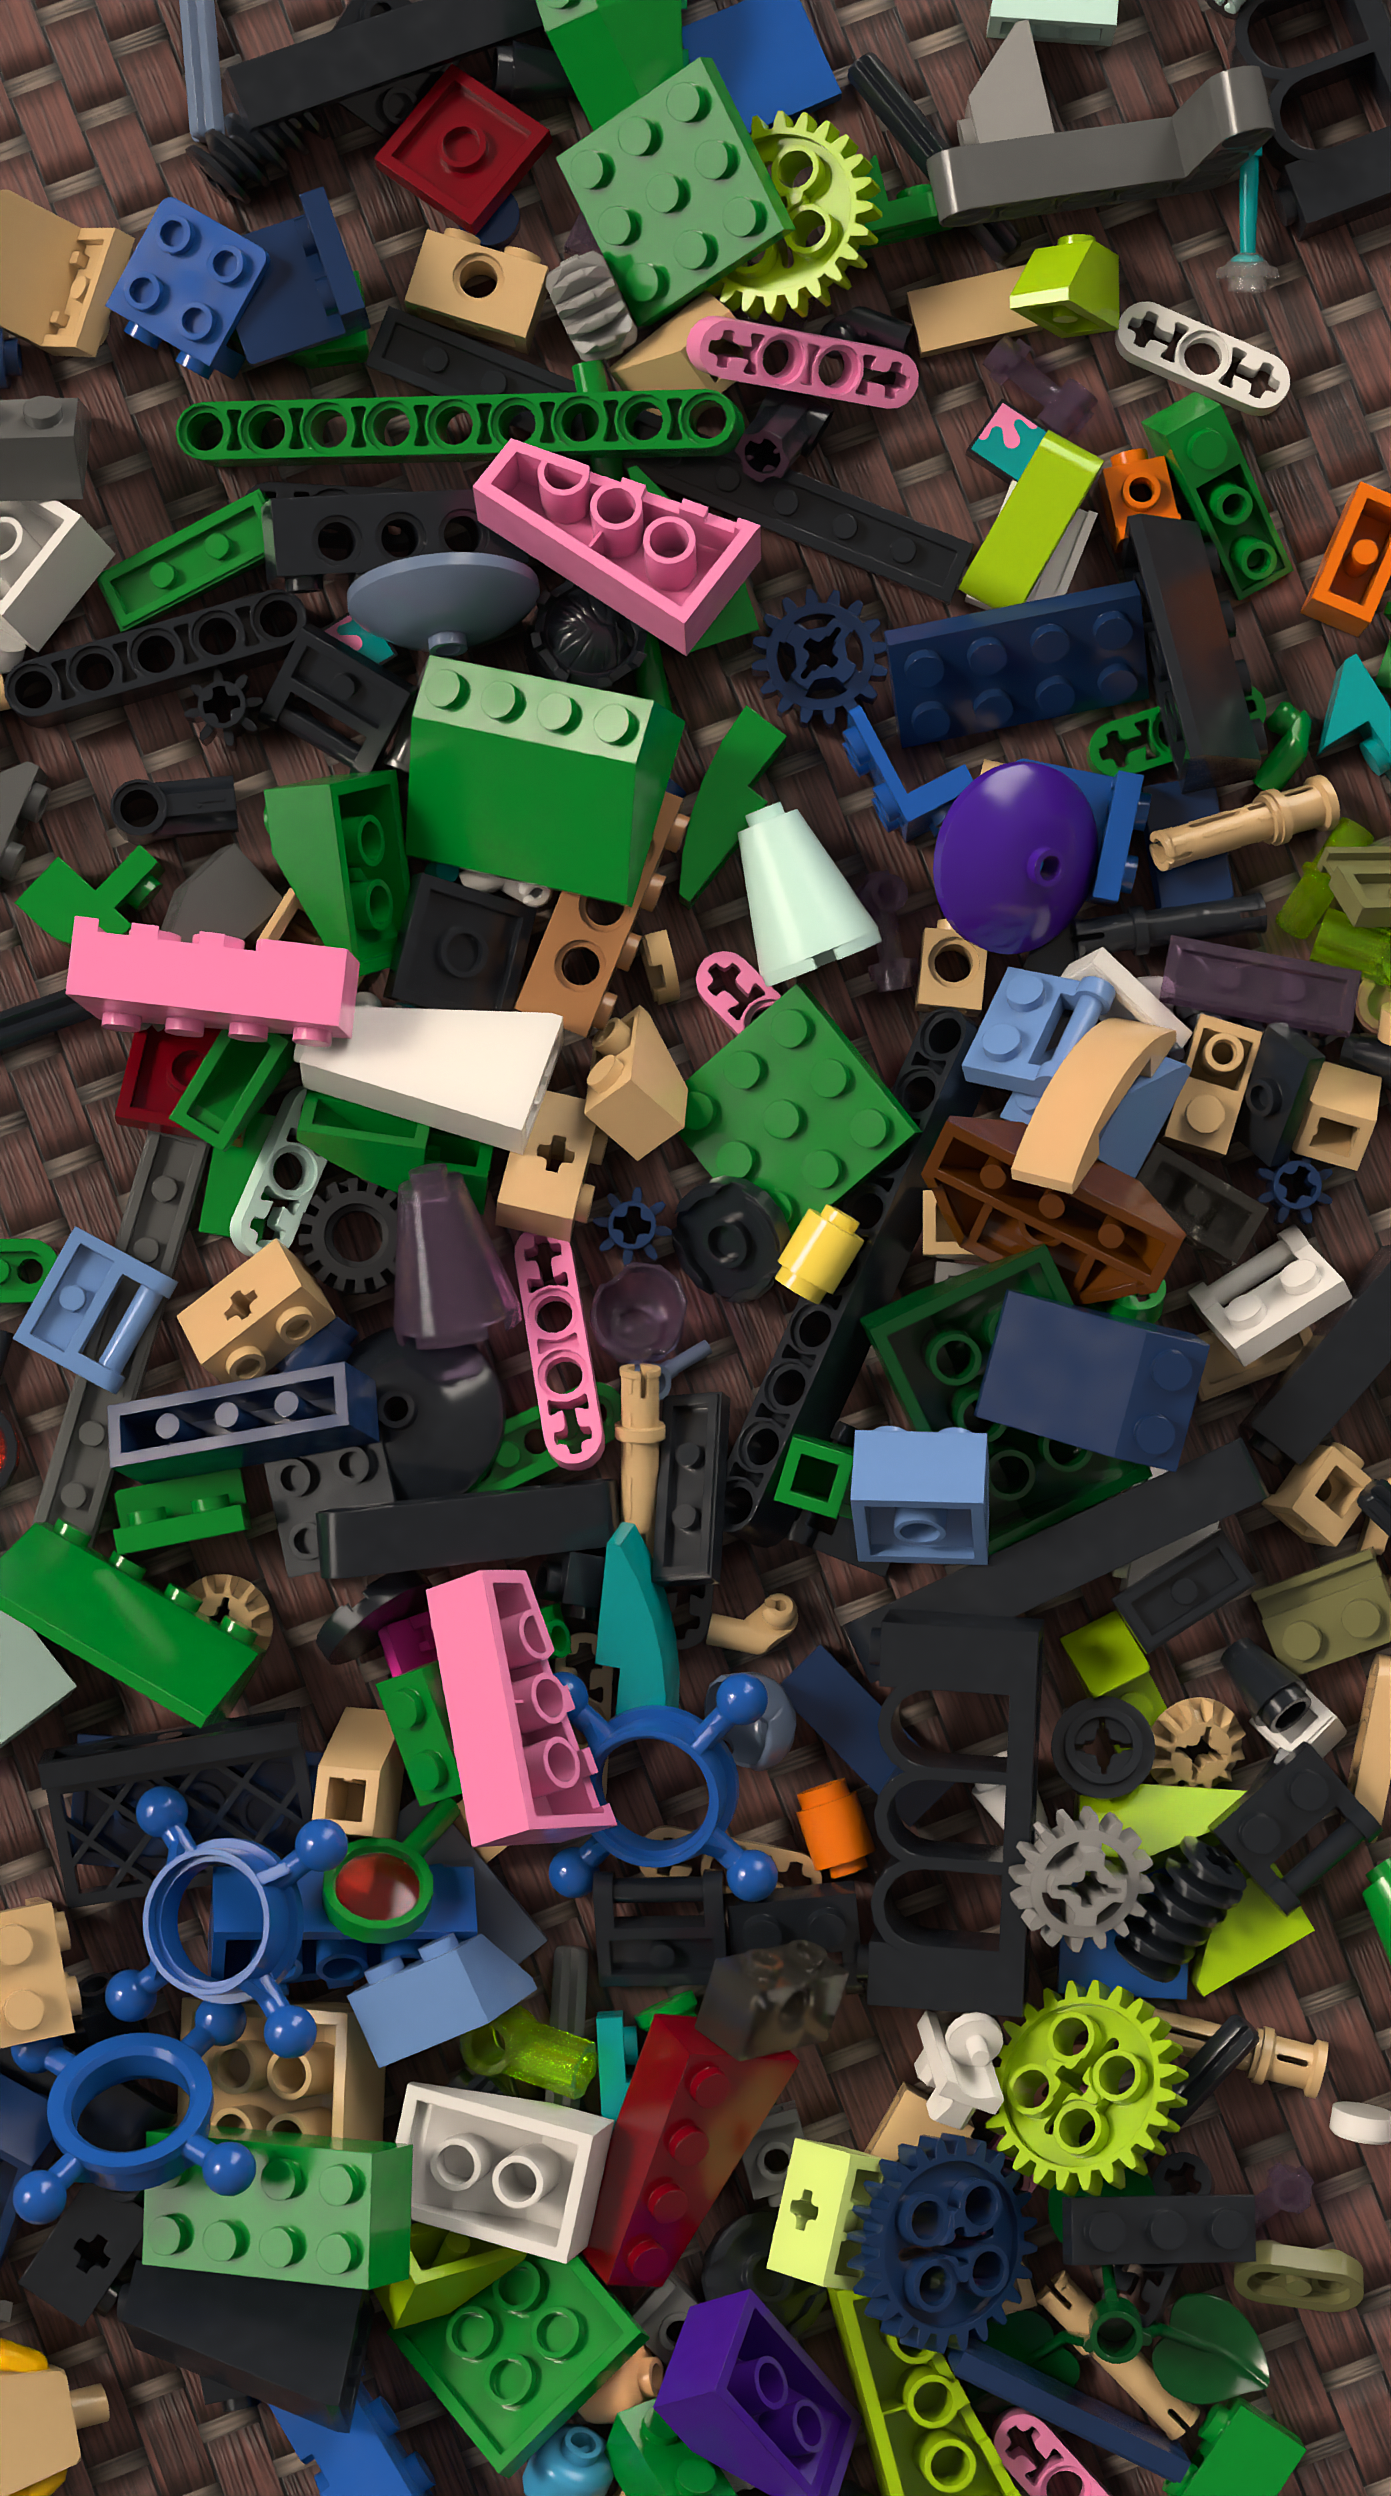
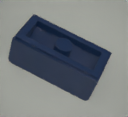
M1178 781L1142 786L1141 792L1151 794L1148 818L1143 833L1156 909L1233 898L1234 891L1227 852L1195 860L1168 871H1161L1154 864L1149 850V845L1153 844L1149 840L1152 832L1170 827L1173 828L1220 813L1216 787L1182 795Z

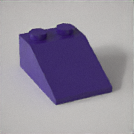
M752 2289L689 2307L653 2406L654 2410L692 2452L770 2496H838L863 2418Z

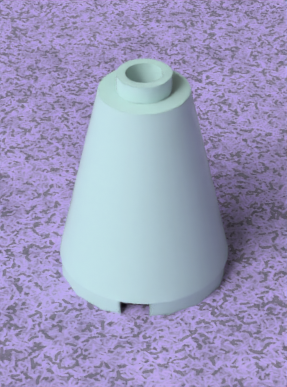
M780 801L745 815L749 828L738 832L759 973L763 977L766 987L817 969V967L842 959L882 942L878 926L798 809L785 813Z

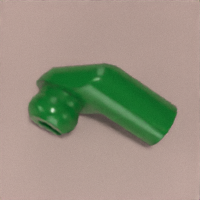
M1288 701L1281 702L1266 721L1268 729L1277 733L1281 739L1259 767L1256 779L1252 780L1263 791L1274 788L1281 792L1307 756L1312 720L1305 709L1300 712Z

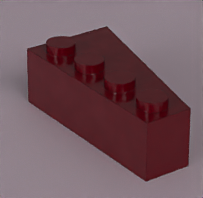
M655 2013L611 2135L588 2246L581 2251L606 2285L662 2287L797 2068L800 2061L764 2022Z

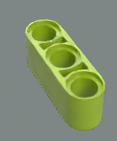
M1048 430L972 561L959 586V590L993 609L1025 603L1095 481L1104 460Z

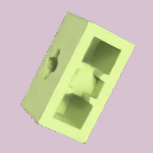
M795 2138L766 2268L823 2287L853 2291L854 2286L865 2275L864 2271L847 2267V2261L861 2253V2244L848 2240L847 2233L863 2229L864 2220L858 2217L852 2209L854 2205H870L872 2197L867 2193L863 2183L865 2180L877 2183L884 2181L879 2161L885 2158L840 2145Z

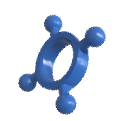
M569 1672L553 1673L563 1686L567 1685L576 1708L567 1712L569 1721L585 1736L588 1742L587 1747H590L597 1766L598 1773L591 1775L590 1779L600 1806L607 1804L603 1792L602 1775L608 1755L617 1747L638 1739L663 1740L684 1750L700 1767L706 1779L709 1792V1806L704 1822L686 1836L672 1840L649 1839L632 1832L615 1817L617 1826L591 1833L592 1836L581 1847H568L559 1851L553 1857L549 1866V1880L553 1888L560 1895L567 1898L575 1899L588 1895L593 1891L594 1872L600 1871L599 1865L610 1854L627 1863L651 1868L671 1866L705 1854L714 1857L727 1869V1883L735 1896L748 1902H757L767 1898L774 1891L778 1882V1870L775 1862L762 1851L753 1849L744 1851L725 1833L738 1805L739 1777L734 1758L722 1739L735 1725H749L763 1716L768 1705V1693L764 1684L757 1677L747 1673H737L727 1677L717 1690V1707L704 1720L679 1708L646 1705L626 1710L606 1721L588 1704L589 1695L587 1687L578 1676Z
M157 1786L149 1789L138 1801L136 1807L137 1822L146 1834L155 1838H162L169 1849L167 1864L154 1879L148 1891L143 1910V1935L151 1959L149 1965L142 1971L136 1969L123 1970L111 1978L105 1990V2002L108 2010L117 2019L125 2022L142 2020L154 2009L157 2002V1991L169 1982L178 1989L211 2003L238 2004L256 2000L267 2018L264 2026V2039L268 2048L275 2055L285 2059H295L305 2055L316 2041L317 2026L315 2020L306 2009L290 2005L278 1985L292 1968L298 1956L303 1938L304 1909L296 1882L311 1870L326 1872L342 1863L348 1851V1839L345 1831L332 1820L323 1818L312 1820L306 1823L298 1832L295 1850L282 1860L265 1846L247 1839L219 1838L196 1845L185 1826L188 1818V1806L183 1795L174 1788L167 1786ZM218 1862L236 1867L252 1881L260 1896L264 1915L262 1940L255 1957L244 1970L226 1980L212 1978L195 1967L186 1955L178 1933V1910L185 1889L200 1871Z
M203 2000L195 2013V2027L181 2041L154 2033H130L98 2042L77 2056L63 2048L61 2036L11 2046L12 2058L22 2070L33 2074L50 2071L57 2075L49 2093L47 2117L52 2137L60 2151L64 2154L48 2171H31L17 2182L13 2191L12 2201L19 2217L34 2225H44L54 2221L63 2212L67 2201L66 2190L74 2182L93 2183L97 2186L116 2191H139L162 2185L194 2165L202 2168L205 2183L213 2192L222 2196H235L246 2191L256 2175V2162L250 2150L237 2142L230 2141L216 2145L208 2140L210 2117L214 2106V2091L209 2070L202 2060V2056L213 2045L227 2046L242 2036L247 2024V2015L241 2003L216 2004ZM161 2079L177 2084L190 2097L187 2113L180 2125L165 2139L144 2149L129 2152L104 2150L88 2143L77 2131L80 2114L90 2101L110 2087L126 2081Z

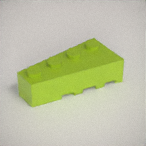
M827 2287L828 2298L858 2411L863 2417L861 2422L881 2496H1021L942 2353L900 2344V2338L883 2334L880 2331L882 2320L865 2315L864 2311L872 2298L854 2294L852 2290Z

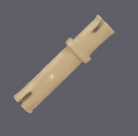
M640 1363V1371H635L634 1364H627L620 1367L621 1420L615 1423V1437L618 1441H621V1523L628 1522L636 1525L653 1558L659 1471V1441L665 1439V1424L659 1421V1377L661 1376V1367Z
M1062 2270L1050 2280L1067 2301L1063 2302L1046 2283L1037 2293L1035 2301L1039 2305H1043L1067 2331L1088 2335L1089 2315L1095 2304L1070 2278V2275L1065 2270ZM1073 2345L1081 2355L1089 2354L1084 2351L1083 2347ZM1094 2351L1090 2353L1101 2367L1147 2412L1170 2440L1173 2441L1185 2433V2430L1180 2426V2422L1168 2411L1169 2409H1173L1189 2427L1198 2419L1200 2409L1196 2405L1171 2396L1163 2389L1155 2375L1153 2364L1141 2351L1132 2360L1121 2364L1108 2363L1099 2358Z

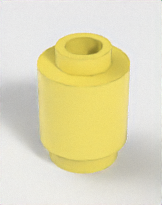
M826 1204L821 1213L809 1208L778 1259L782 1267L775 1279L798 1295L819 1305L826 1292L830 1294L835 1292L862 1247L864 1240L855 1234L860 1223L829 1204Z

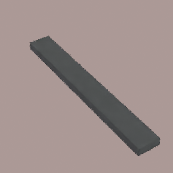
M148 1131L114 1245L115 1248L174 1279L213 1146L204 1140ZM124 1276L85 1346L83 1355L97 1362L99 1361L140 1287V1283ZM163 1296L121 1372L125 1380L117 1395L76 1374L32 1525L35 1522H48L54 1526L60 1517L92 1535L87 1546L92 1549L95 1548L117 1471L110 1468L107 1406L139 1399L168 1298Z

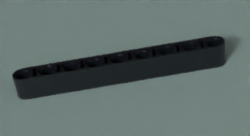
M953 1007L936 1009L925 1017L891 1090L893 1096L917 1124L922 1133L842 1201L839 1210L860 1223L855 1234L862 1238L864 1243L833 1294L826 1292L819 1305L800 1296L727 1460L723 1532L754 1546L762 1548L776 1546L789 1532L799 1508L776 1501L774 1497L793 1435L798 1434L825 1441L830 1440L829 1437L836 1421L839 1420L871 1347V1343L859 1319L890 1304L922 1232L923 1190H932V1188L929 1189L921 1173L948 1117L972 1118L986 1085L966 1081L962 1069V1063L980 1025Z

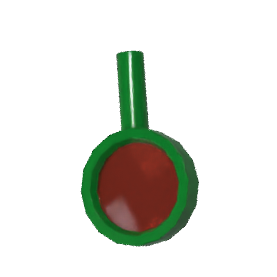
M451 1798L438 1801L402 1843L391 1838L373 1837L348 1843V1851L342 1863L323 1874L322 1906L328 1920L344 1935L363 1943L388 1944L405 1939L419 1929L431 1910L433 1897V1875L423 1857L460 1816V1809L457 1803Z

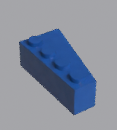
M378 1863L366 1864L361 1867H342L338 1874L340 1877L336 1882V1894L340 1903L351 1913L368 1920L387 1921L403 1916L415 1906L419 1898L420 1882L411 1867H388ZM443 1863L428 1865L433 1875V1897L431 1910L423 1925L410 1936L388 1944L363 1943L339 1931L328 1920L322 1906L324 1872L311 1870L296 1882L303 1902L304 1932L298 1956L288 1974L278 1984L284 1995H289L290 1983L318 1979L325 1980L328 1989L353 1986L354 1981L365 1976L364 1971L393 1957L400 1956L404 1966L422 1959L418 1949L445 1935L454 1933L458 1943L477 1936L474 1867H453ZM234 1866L213 1867L208 1930V1976L218 1980H226L240 1973L253 1960L261 1944L264 1927L263 1907L258 1891L252 1881Z
M364 2366L361 2377L366 2374ZM361 2380L350 2433L333 2431L268 2404L300 2461L307 2465L316 2460L321 2471L314 2475L320 2496H434L430 2488L435 2486L436 2482L428 2465L417 2451L410 2455L407 2454L395 2435L397 2431L401 2430V2427L393 2410L382 2396L373 2400Z

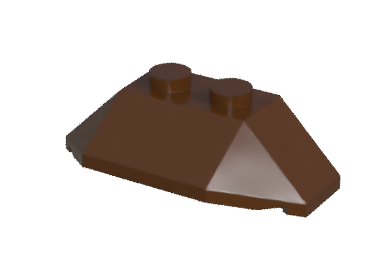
M959 1116L948 1117L921 1175L929 1189L932 1188L939 1209L960 1248L992 1263L1044 1243L1052 1256L1074 1305L1114 1300L1137 1293L1145 1295L1157 1292L1186 1233L1139 1180L1097 1159L1073 1194L1012 1179L1011 1168L1028 1126L1027 1124L1005 1120Z

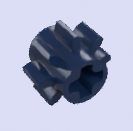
M1300 1155L1298 1161L1291 1162L1288 1156L1286 1164L1277 1165L1278 1169L1275 1171L1259 1168L1255 1171L1254 1175L1259 1180L1266 1182L1265 1193L1258 1196L1254 1203L1255 1205H1263L1269 1202L1277 1210L1274 1215V1224L1276 1225L1282 1224L1287 1219L1289 1213L1296 1212L1299 1221L1305 1226L1312 1223V1213L1308 1206L1313 1203L1319 1206H1328L1333 1201L1329 1195L1321 1192L1322 1181L1333 1174L1332 1170L1324 1169L1318 1172L1310 1164L1312 1158ZM1297 1172L1301 1175L1299 1186L1308 1191L1307 1196L1301 1195L1292 1202H1289L1285 1199L1287 1188L1279 1184V1179H1286Z
M641 1187L634 1189L632 1201L622 1204L612 1193L608 1194L609 1205L613 1209L610 1217L593 1218V1225L608 1229L610 1237L603 1241L599 1247L601 1253L609 1252L617 1246L620 1250L624 1251L622 1259L624 1267L628 1268L633 1261V1253L644 1251L648 1258L656 1261L658 1259L657 1253L651 1245L655 1237L667 1238L672 1236V1230L668 1227L656 1226L655 1217L664 1211L666 1204L661 1201L648 1208L641 1203ZM629 1211L641 1212L642 1223L651 1226L649 1234L643 1233L638 1235L636 1244L625 1243L623 1232L614 1229L616 1220H627Z

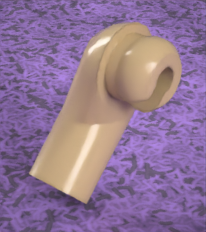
M776 1593L767 1597L765 1603L744 1620L712 1613L706 1644L755 1655L766 1654L794 1631L798 1623L797 1606L788 1595Z

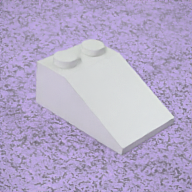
M57 500L0 501V629L36 652L40 651L115 555L112 549L80 514Z
M410 2082L407 2084L395 2143L413 2144L411 2220L567 2264L588 2246L614 2120L549 2102Z

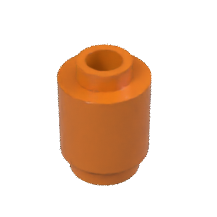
M845 1778L833 1780L796 1794L801 1809L795 1813L815 1871L828 1868L831 1878L834 1879L868 1867L865 1855L874 1852L876 1848L857 1792L849 1791Z

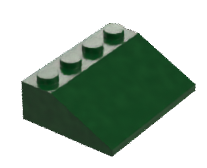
M1044 1243L917 1290L859 1319L913 1432H939L946 1428L956 1427L967 1429L972 1433H987L989 1454L988 1556L1153 1476L1149 1466L1099 1454L974 1415L1006 1290L1010 1289L1074 1305L1052 1256Z

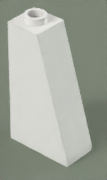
M355 1007L352 1039L332 1037V1043L329 1047H313L296 1043L293 1059L295 1062L300 1063L304 1088L523 1155L564 1043L563 1016L538 1012Z

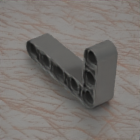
M1253 65L1241 66L1211 76L1172 117L964 145L932 155L927 159L926 166L940 225L949 228L1190 194L1211 189L1227 181L1275 134L1276 130L1261 68Z

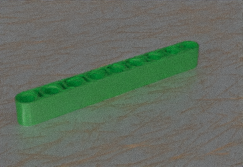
M709 389L201 402L192 404L182 412L177 420L175 432L177 442L182 450L192 458L215 467L493 461L510 440L508 433L510 422L516 415L522 412H532L536 422L534 433L523 443L569 459L718 456L727 454L737 447L744 433L745 424L743 415L738 407L720 392ZM712 407L723 408L727 417L726 426L723 431L714 438H700L697 432V421L702 412ZM647 409H659L663 419L662 428L659 433L652 439H637L634 433V423L638 415ZM582 411H596L599 418V426L595 435L587 441H575L571 434V425L574 418ZM462 413L469 414L473 423L470 436L461 444L451 445L447 440V425L456 415ZM406 415L410 424L407 438L399 445L388 446L384 436L386 425L395 416ZM343 416L347 423L346 437L339 445L327 448L322 436L324 427L331 419ZM281 418L285 426L283 440L276 447L265 449L261 439L263 428L272 419ZM219 419L223 427L222 440L215 448L205 451L201 446V431L207 423Z

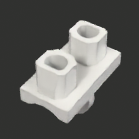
M926 2010L917 2024L924 2049L914 2063L918 2078L927 2086L935 2088L926 2102L930 2118L936 2122L962 2130L976 2109L995 2115L1004 2101L992 2060L1000 2053L1003 2045V2035L999 2024L988 2014L974 2012L962 2014L948 2026L941 2022L936 2013Z

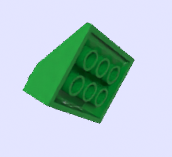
M429 655L412 714L405 855L415 859L632 908L686 721L654 700Z
M60 1517L54 1526L48 1522H35L0 1558V1610L199 1728L229 1718L267 1652L254 1644L259 1634L247 1625L227 1615L224 1616L221 1623H218L198 1611L203 1603L200 1598L173 1583H169L165 1591L143 1579L148 1570L144 1565L125 1554L117 1555V1550L113 1551L110 1558L87 1546L92 1535Z

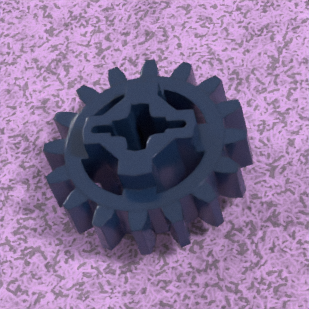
M813 589L806 590L805 604L801 607H797L789 597L782 599L781 607L784 617L780 620L776 616L766 614L763 618L762 625L771 634L770 637H754L752 649L759 654L766 655V658L752 663V675L758 677L768 676L769 679L760 688L759 695L762 700L778 695L781 700L777 708V716L780 718L785 717L792 709L799 711L800 727L802 728L808 727L813 715H821L826 729H833L835 713L842 711L848 718V711L857 706L856 701L858 699L873 705L877 700L878 694L869 682H883L887 676L888 669L874 663V660L887 656L886 644L880 641L872 642L871 639L880 630L881 623L878 619L862 623L859 618L863 609V603L857 600L848 609H844L839 606L840 591L834 589L827 603H818L817 595ZM811 620L830 621L827 627L806 629L800 625ZM852 636L856 639L861 650V672L856 669V665L847 659L846 647ZM834 641L830 660L833 668L831 669L829 666L822 664L816 671L812 670L806 678L810 656L807 651L819 654L824 648L828 649ZM779 647L784 650L785 655L793 660L794 671L787 683L783 679L777 663ZM834 689L840 694L828 699L809 698L813 691Z

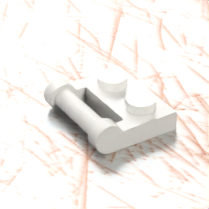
M1295 1224L1277 1234L1279 1241L1208 1286L1201 1282L1186 1292L1189 1301L1200 1318L1244 1367L1353 1298L1344 1279L1309 1244ZM1282 1268H1284L1280 1273H1278V1274L1275 1275L1274 1277L1270 1278L1269 1280H1267V1281L1264 1282L1263 1284L1259 1285L1258 1287H1256V1288L1253 1289L1252 1291L1248 1292L1247 1294L1241 1295V1294L1245 1293L1246 1291H1248L1249 1289H1251L1252 1287H1254V1286H1256L1257 1284H1259L1260 1282H1262L1263 1280L1267 1279L1268 1277H1270L1271 1275H1273V1274L1276 1273L1277 1271H1279V1270H1281Z

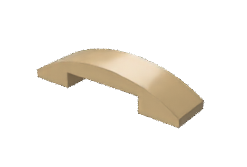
M1121 1017L1108 1018L1091 1028L1063 1060L1044 1091L1018 1148L1011 1168L1012 1179L1073 1194L1100 1155V1131L1138 1075L1152 1078L1176 1042V1030Z

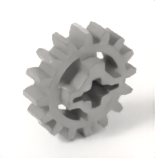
M1083 1806L1078 1821H1072L1064 1809L1057 1810L1056 1827L1049 1830L1046 1825L1037 1821L1033 1824V1827L1039 1837L1038 1841L1034 1845L1028 1842H1018L1016 1848L1026 1859L1025 1864L1009 1867L1008 1873L1015 1883L1022 1885L1010 1893L1011 1899L1018 1909H1025L1021 1918L1031 1931L1041 1928L1040 1934L1048 1945L1053 1947L1064 1935L1065 1942L1072 1952H1080L1084 1938L1091 1937L1099 1949L1106 1948L1107 1939L1105 1932L1114 1929L1118 1934L1126 1937L1129 1934V1930L1123 1921L1128 1914L1144 1917L1147 1912L1136 1898L1138 1894L1154 1891V1884L1146 1875L1140 1873L1153 1865L1152 1859L1144 1849H1138L1142 1840L1131 1827L1122 1830L1123 1823L1115 1814L1108 1812L1099 1823L1098 1815L1090 1806ZM1102 1843L1116 1851L1121 1866H1115L1111 1860H1105L1106 1854L1101 1849ZM1085 1871H1090L1091 1875L1085 1876ZM1072 1882H1078L1077 1887H1072ZM1042 1893H1048L1051 1898L1058 1899V1905L1062 1909L1061 1915L1050 1910L1045 1905Z

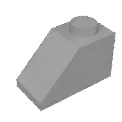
M1029 20L1015 23L968 96L965 119L957 120L960 146L1055 133Z

